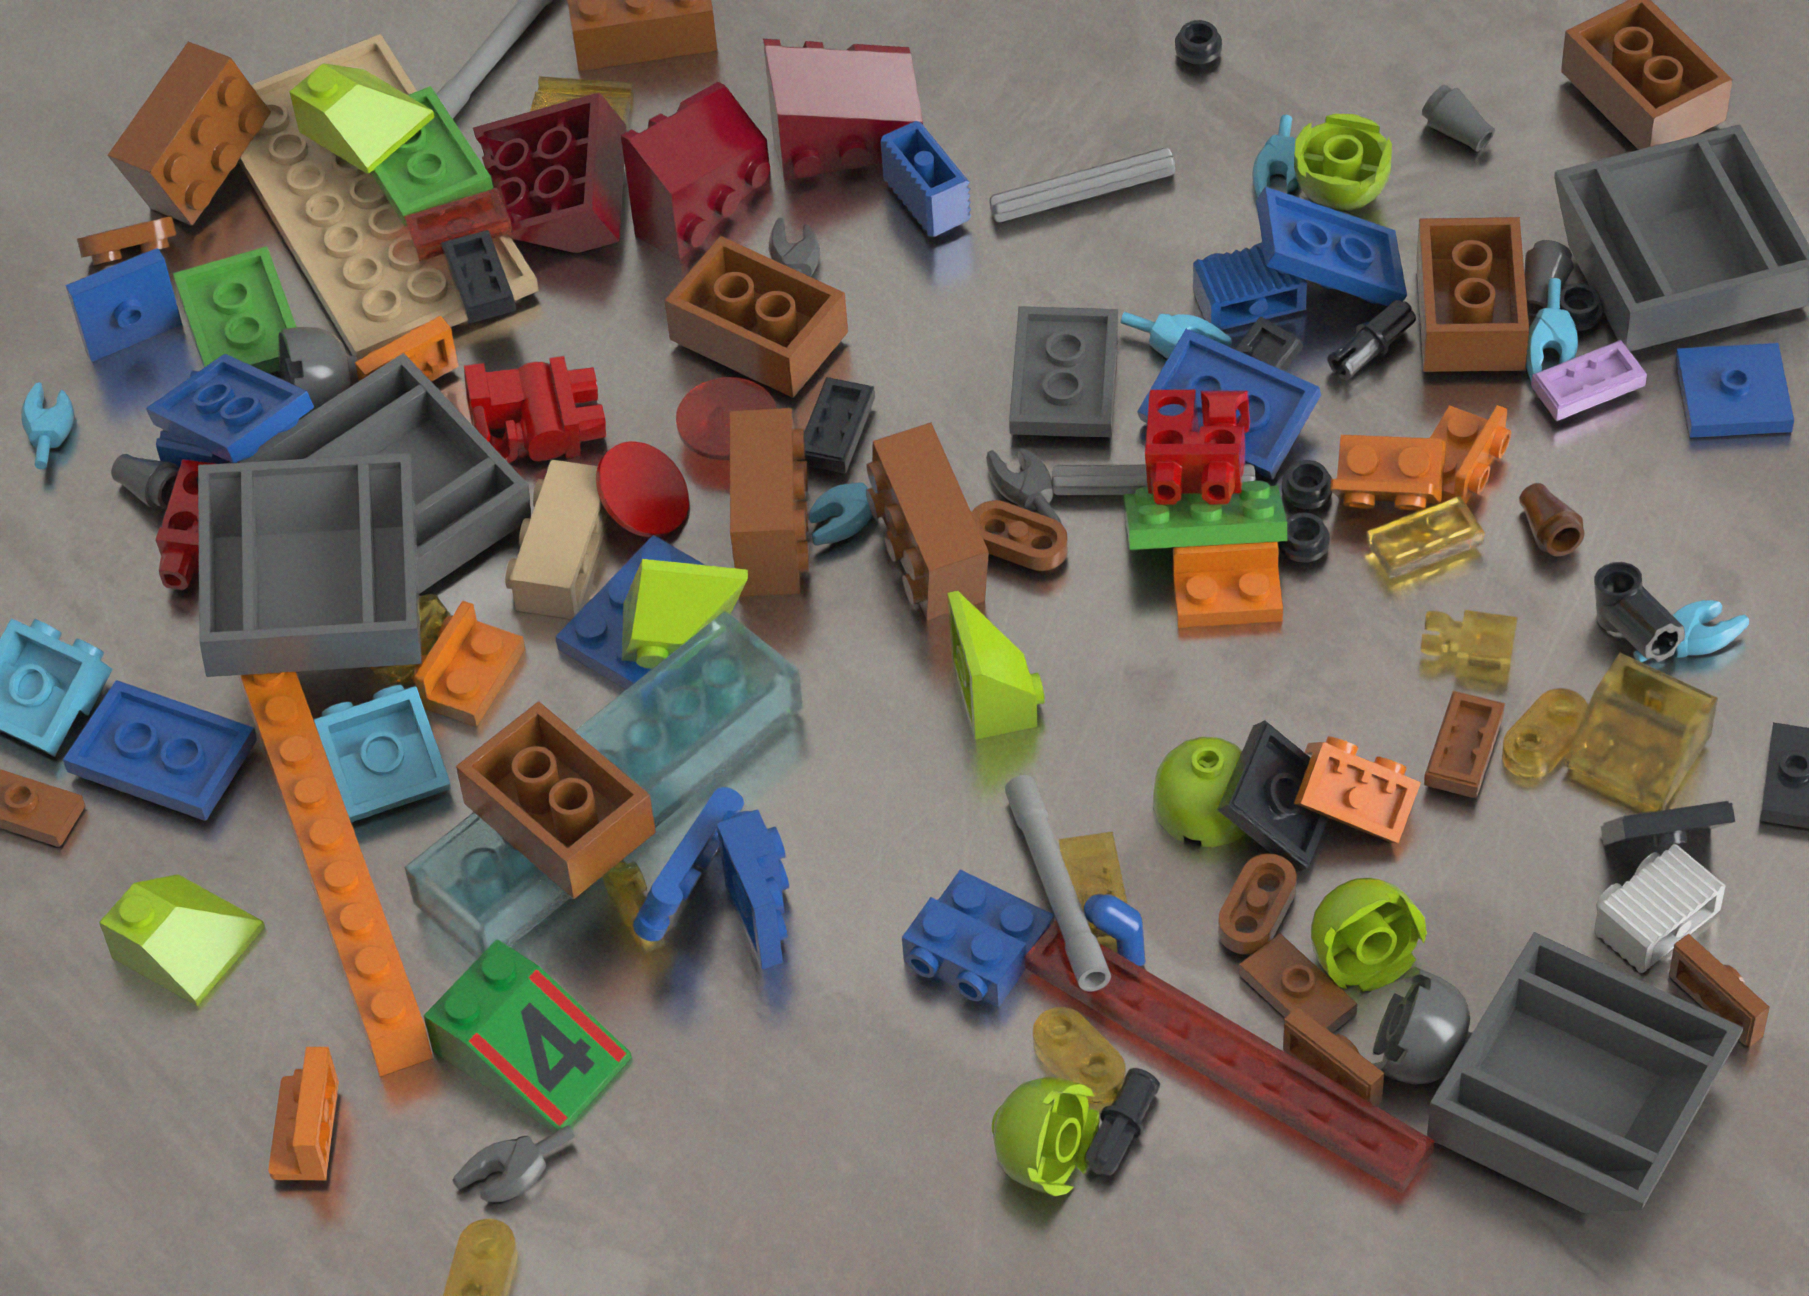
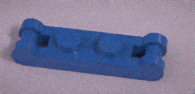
M721 787L714 791L652 884L646 901L640 908L633 923L634 931L642 939L655 942L663 938L670 924L669 916L677 911L682 900H687L701 876V872L695 869L696 866L706 870L720 847L716 823L729 819L734 814L741 812L744 800L737 791L728 787Z

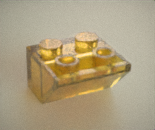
M1619 653L1594 690L1565 758L1564 766L1661 811L1665 808L1710 739L1718 698Z

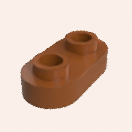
M172 216L77 238L81 258L91 256L93 265L120 259L122 258L120 249L138 244L141 253H146L156 248L170 247L167 237L177 234Z
M998 500L981 503L971 512L991 555L1040 571L1050 570L1059 566L1067 556V531L1055 519ZM991 532H1000L1001 534L996 535Z
M1261 854L1251 858L1244 865L1220 910L1218 919L1220 940L1231 951L1239 954H1253L1273 939L1296 893V871L1287 859L1275 854ZM1264 886H1272L1276 888V890L1272 892H1266L1265 890L1260 888ZM1241 928H1250L1254 930V932L1243 933L1238 930Z

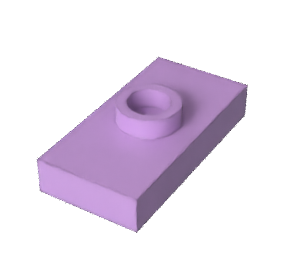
M1619 340L1533 374L1531 387L1555 420L1558 421L1645 386L1647 374L1624 343Z

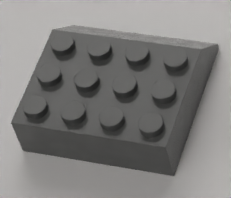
M1740 124L1555 171L1554 179L1569 248L1589 286L1597 291L1603 306V312L1618 341L1621 340L1630 352L1809 305V244Z
M402 353L300 419L293 428L280 432L269 439L250 458L238 461V463L411 453L419 594L521 526L525 518L531 519L529 484L405 353Z
M411 453L198 465L199 643L206 677L422 664L417 533Z
M1533 932L1431 1100L1427 1138L1582 1213L1642 1210L1741 1036L1743 1027Z

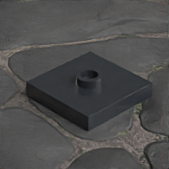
M1264 720L1253 725L1217 810L1271 854L1287 859L1293 865L1296 873L1308 869L1329 818L1294 804L1311 757Z
M1729 801L1622 816L1605 822L1600 827L1603 845L1652 838L1654 847L1686 843V833L1711 830L1734 823L1735 816L1733 804L1729 803Z

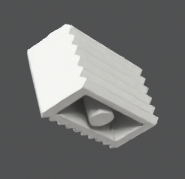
M1673 844L1662 855L1654 852L1647 856L1637 868L1632 879L1626 881L1623 886L1615 883L1603 892L1596 904L1597 917L1594 931L1598 938H1603L1606 945H1611L1612 949L1615 952H1619L1623 959H1627L1631 966H1635L1639 973H1644L1670 952L1677 941L1688 933L1692 934L1721 910L1725 885L1677 844Z

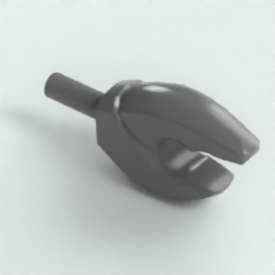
M778 218L769 237L768 249L770 258L811 277L816 270L820 257V245L815 232L809 225L804 224L803 239L797 243L787 242L784 219Z
M1019 448V463L1024 471L1014 473L1007 468V463L1003 462L994 450L987 452L986 462L989 474L1001 495L1021 508L1032 512L1038 510L1041 515L1061 523L1060 518L1049 505L1053 498V485L1050 473L1038 456L1026 449Z
M569 1125L536 1144H534L529 1135L493 1143L477 1152L466 1162L452 1179L453 1184L456 1188L460 1189L472 1184L476 1180L485 1179L494 1171H501L503 1175L488 1184L481 1191L480 1198L486 1202H504L524 1193L539 1179L546 1168L543 1156L575 1138V1135Z

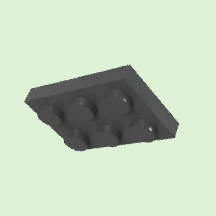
M1018 307L1009 416L1010 434L1111 437L1118 309Z

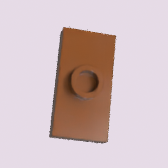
M1457 691L1452 692L1425 772V786L1477 799L1504 716L1505 703Z
M0 769V828L61 847L86 806L82 795Z
M1281 933L1239 964V975L1284 1017H1287L1298 1006L1333 1033L1357 1014V1003Z
M1689 933L1677 941L1673 948L1669 977L1705 1010L1743 1027L1742 1034L1738 1040L1750 1048L1764 1036L1770 1006L1746 986L1744 979L1736 969L1730 965H1723Z
M1298 1006L1284 1018V1052L1363 1113L1369 1115L1382 1103L1384 1072L1360 1055L1356 1046L1347 1037L1341 1034L1334 1035Z

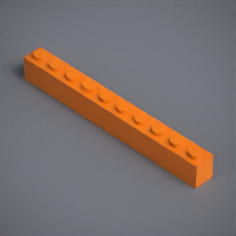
M281 672L238 675L379 1076L381 1077L433 1059L421 1013L297 673Z

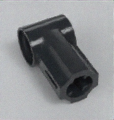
M1612 562L1601 567L1594 576L1597 621L1600 626L1608 631L1621 633L1646 659L1653 658L1660 662L1674 655L1675 649L1685 638L1684 626L1643 587L1640 570L1634 565L1625 562Z

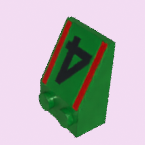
M496 939L423 1015L433 1052L553 1133L567 1125L570 1126L632 1058L631 1052L540 966L499 939Z

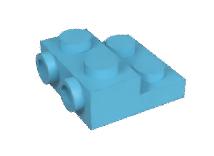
M11 618L0 638V731L55 756L78 712L89 715L113 669L101 661L104 652L97 647L76 638L71 646L59 640L62 635L60 631L44 622L34 619L31 626H27Z
M402 685L391 686L373 695L374 700L354 707L351 702L339 703L325 709L322 712L323 717L314 719L351 822L451 789L448 774L416 686L405 690Z

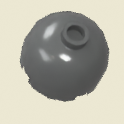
M294 327L281 329L282 332H279L278 358L280 378H284L286 382L306 390L314 405V408L299 418V420L359 382L355 366L356 356H347L342 342L332 332L317 327Z
M1414 967L1403 978L1404 981L1412 984L1406 996L1403 997L1394 993L1385 1011L1373 1048V1053L1378 1055L1384 1053L1381 1062L1373 1063V1065L1384 1072V1076L1412 1085L1430 1084L1448 1074L1472 1032L1468 1031L1471 1019L1466 999L1460 991L1441 977Z

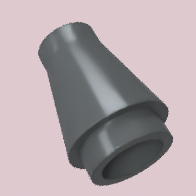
M1447 85L1440 86L1429 97L1422 109V116L1428 120V127L1470 146L1476 152L1481 151L1490 142L1495 133V128L1485 121L1459 88L1451 89Z
M1552 240L1538 241L1534 244L1533 249L1527 251L1525 255L1524 275L1528 315L1536 317L1539 310L1547 308L1548 280L1551 278L1560 279L1562 289L1574 269L1570 249L1559 242Z
M122 454L113 463L111 475L115 482L125 486L151 509L163 510L167 509L179 467L172 462Z

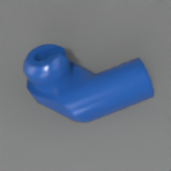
M1094 894L1089 897L1084 906V915L1088 922L1093 923L1096 928L1116 939L1118 965L1125 968H1135L1144 965L1146 959L1141 914L1124 901L1110 894Z

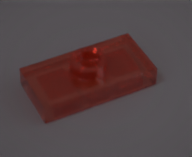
M498 188L404 216L419 262L442 255L441 243L485 230H489L492 239L513 233L511 221Z

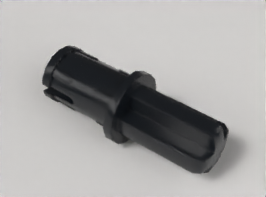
M1395 300L1369 323L1361 322L1356 327V334L1336 351L1328 355L1327 361L1332 371L1337 373L1344 366L1345 370L1339 374V377L1347 381L1375 356L1383 357L1388 352V345L1415 323L1416 315L1412 311L1411 305L1406 301Z
M1139 1068L1129 1069L1112 1104L1102 1109L1100 1113L1102 1123L1084 1155L1085 1163L1092 1168L1094 1173L1098 1175L1102 1173L1107 1175L1113 1174L1132 1138H1138L1142 1134L1143 1124L1141 1121L1154 1095L1157 1094L1160 1088L1158 1079L1148 1071Z

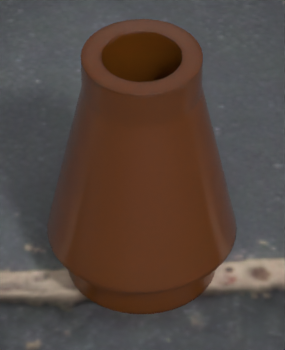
M1542 483L1532 484L1522 491L1519 503L1525 510L1537 546L1542 551L1549 552L1553 556H1564L1578 548L1585 534L1582 517L1552 494Z

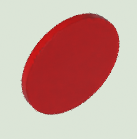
M629 441L614 446L601 458L596 471L597 492L606 511L620 526L643 537H652L653 535L661 537L671 533L683 522L689 507L687 484L679 468L665 453L649 444Z

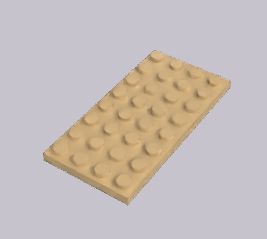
M381 34L252 84V87L269 108L271 114L241 155L238 163L352 355L356 356L357 361L367 356L370 352L382 348L409 333L415 327L424 325L438 316H441L450 327L467 321L443 255L442 242L489 230L514 299L518 300L539 291L536 276L513 240L505 233L501 221L483 194L405 227L371 173H365L299 132L289 91L323 63L364 69L406 95L417 92Z

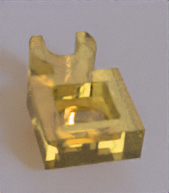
M1465 610L1463 622L1454 621L1444 612L1428 611L1425 618V630L1437 631L1441 634H1422L1421 652L1427 655L1438 656L1448 651L1457 652L1456 664L1509 672L1518 617Z

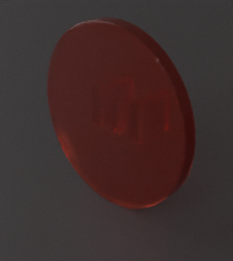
M735 377L712 379L696 386L684 396L676 412L677 431L682 442L696 454L715 460H730V411L776 409V405L771 395L763 387L752 381Z

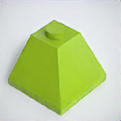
M323 63L289 91L299 132L367 174L372 172L434 118L433 110L368 71L359 68Z
M642 559L623 603L622 661H633L641 667L650 669L675 665L727 623L747 582L748 570Z
M959 591L947 593L951 657L975 740L1037 727V705L1045 703L1039 673H1029L1024 653Z
M179 874L133 883L99 922L112 959L195 1006L202 1002L265 928L264 922Z

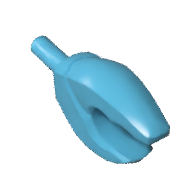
M1289 115L1281 116L1278 135H1272L1255 158L1252 178L1257 197L1264 187L1270 186V177L1274 174H1282L1287 178V194L1292 193L1299 185L1294 171L1295 138L1290 137L1292 117Z
M1557 278L1548 280L1547 308L1539 310L1529 327L1526 367L1531 382L1532 375L1542 371L1541 364L1544 359L1542 350L1545 348H1554L1558 351L1560 355L1559 364L1576 357L1578 348L1577 331L1570 313L1567 310L1560 309L1561 280Z
M1124 312L1120 322L1121 324L1150 333L1149 344L1166 359L1171 355L1186 328L1228 347L1232 344V339L1215 325L1193 315L1159 314L1156 322Z
M40 382L35 383L24 400L21 410V421L30 443L37 449L34 465L38 469H45L48 463L49 449L60 446L71 431L74 409L69 396L62 389L58 393L56 404L52 408L43 409L44 390Z
M851 483L833 487L815 501L809 512L810 523L826 520L830 516H839L832 518L828 524L812 533V541L815 546L845 540L858 533L873 518L866 498V489L869 488L864 483Z
M1702 600L1682 607L1673 614L1684 626L1685 638L1675 649L1674 658H1684L1687 655L1710 654L1725 647L1748 627L1749 618L1744 614L1727 621H1720L1715 626L1709 627L1703 624L1713 620L1722 612V604L1719 601ZM1638 650L1633 652L1639 664L1648 660Z

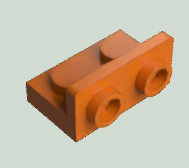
M441 316L434 318L424 325L415 327L409 333L380 349L370 352L367 356L355 362L359 381L402 353H405L431 382L459 367L451 327Z
M1449 405L1430 438L1443 439L1446 442L1441 503L1463 510L1472 493L1479 495L1482 492L1489 477V464L1494 457L1502 458L1511 438V430L1506 428L1507 408L1497 405L1487 420Z
M1341 434L1337 479H1331L1330 490L1339 499H1344L1343 505L1353 508H1374L1375 501L1395 502L1394 507L1397 509L1423 511L1426 509V503L1441 504L1446 442L1443 439Z
M1278 542L1174 547L1173 587L1178 628L1282 622L1283 603L1278 571Z
M462 601L454 615L447 616L439 630L438 640L428 655L424 654L421 656L422 664H416L413 682L416 684L424 709L477 727L524 653L525 644L523 636L477 621L474 604Z
M1328 736L1326 742L1308 743L1305 753L1311 756L1294 804L1389 843L1399 844L1421 782L1405 776L1407 767L1398 762L1376 756L1373 763L1356 756L1358 747L1342 739Z
M306 1047L303 1069H295L293 1076H284L281 1079L268 1168L270 1177L273 1180H326L339 1085L329 1047Z

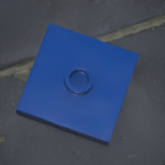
M159 248L65 285L85 351L91 362L183 325L166 262Z
M1779 343L1677 348L1675 361L1690 438L1793 431L1794 416Z

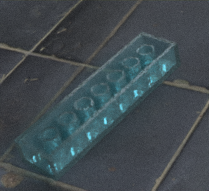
M724 611L575 730V732L650 794L656 828L803 708L799 669L727 611ZM474 812L404 867L413 904L475 959H478L496 939L511 947L571 898L570 895Z

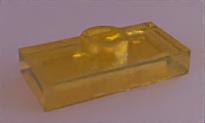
M1461 496L1369 530L1367 532V543L1390 579H1394L1484 544L1485 532Z
M1113 832L1059 839V850L1083 912L1086 901L1094 894H1110L1127 903ZM1088 922L1091 933L1096 938L1110 936L1096 928L1093 923Z

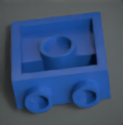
M758 809L742 811L734 814L727 820L716 823L725 885L763 970L783 963L780 941L788 938L786 926L781 915L785 913L782 891L789 889L788 877L780 860L786 858V854L777 828L774 826L767 829Z
M960 869L938 900L932 897L929 898L902 936L903 959L916 973L928 978L934 976L954 986L963 996L970 1000H983L999 1008L1055 928V915Z

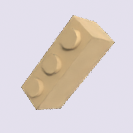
M551 460L545 479L537 480L533 494L534 511L531 519L525 518L522 522L519 535L520 551L517 559L511 558L509 560L505 575V585L507 589H512L516 611L573 619L579 612L610 519V515L604 508L597 492L596 471L598 466Z

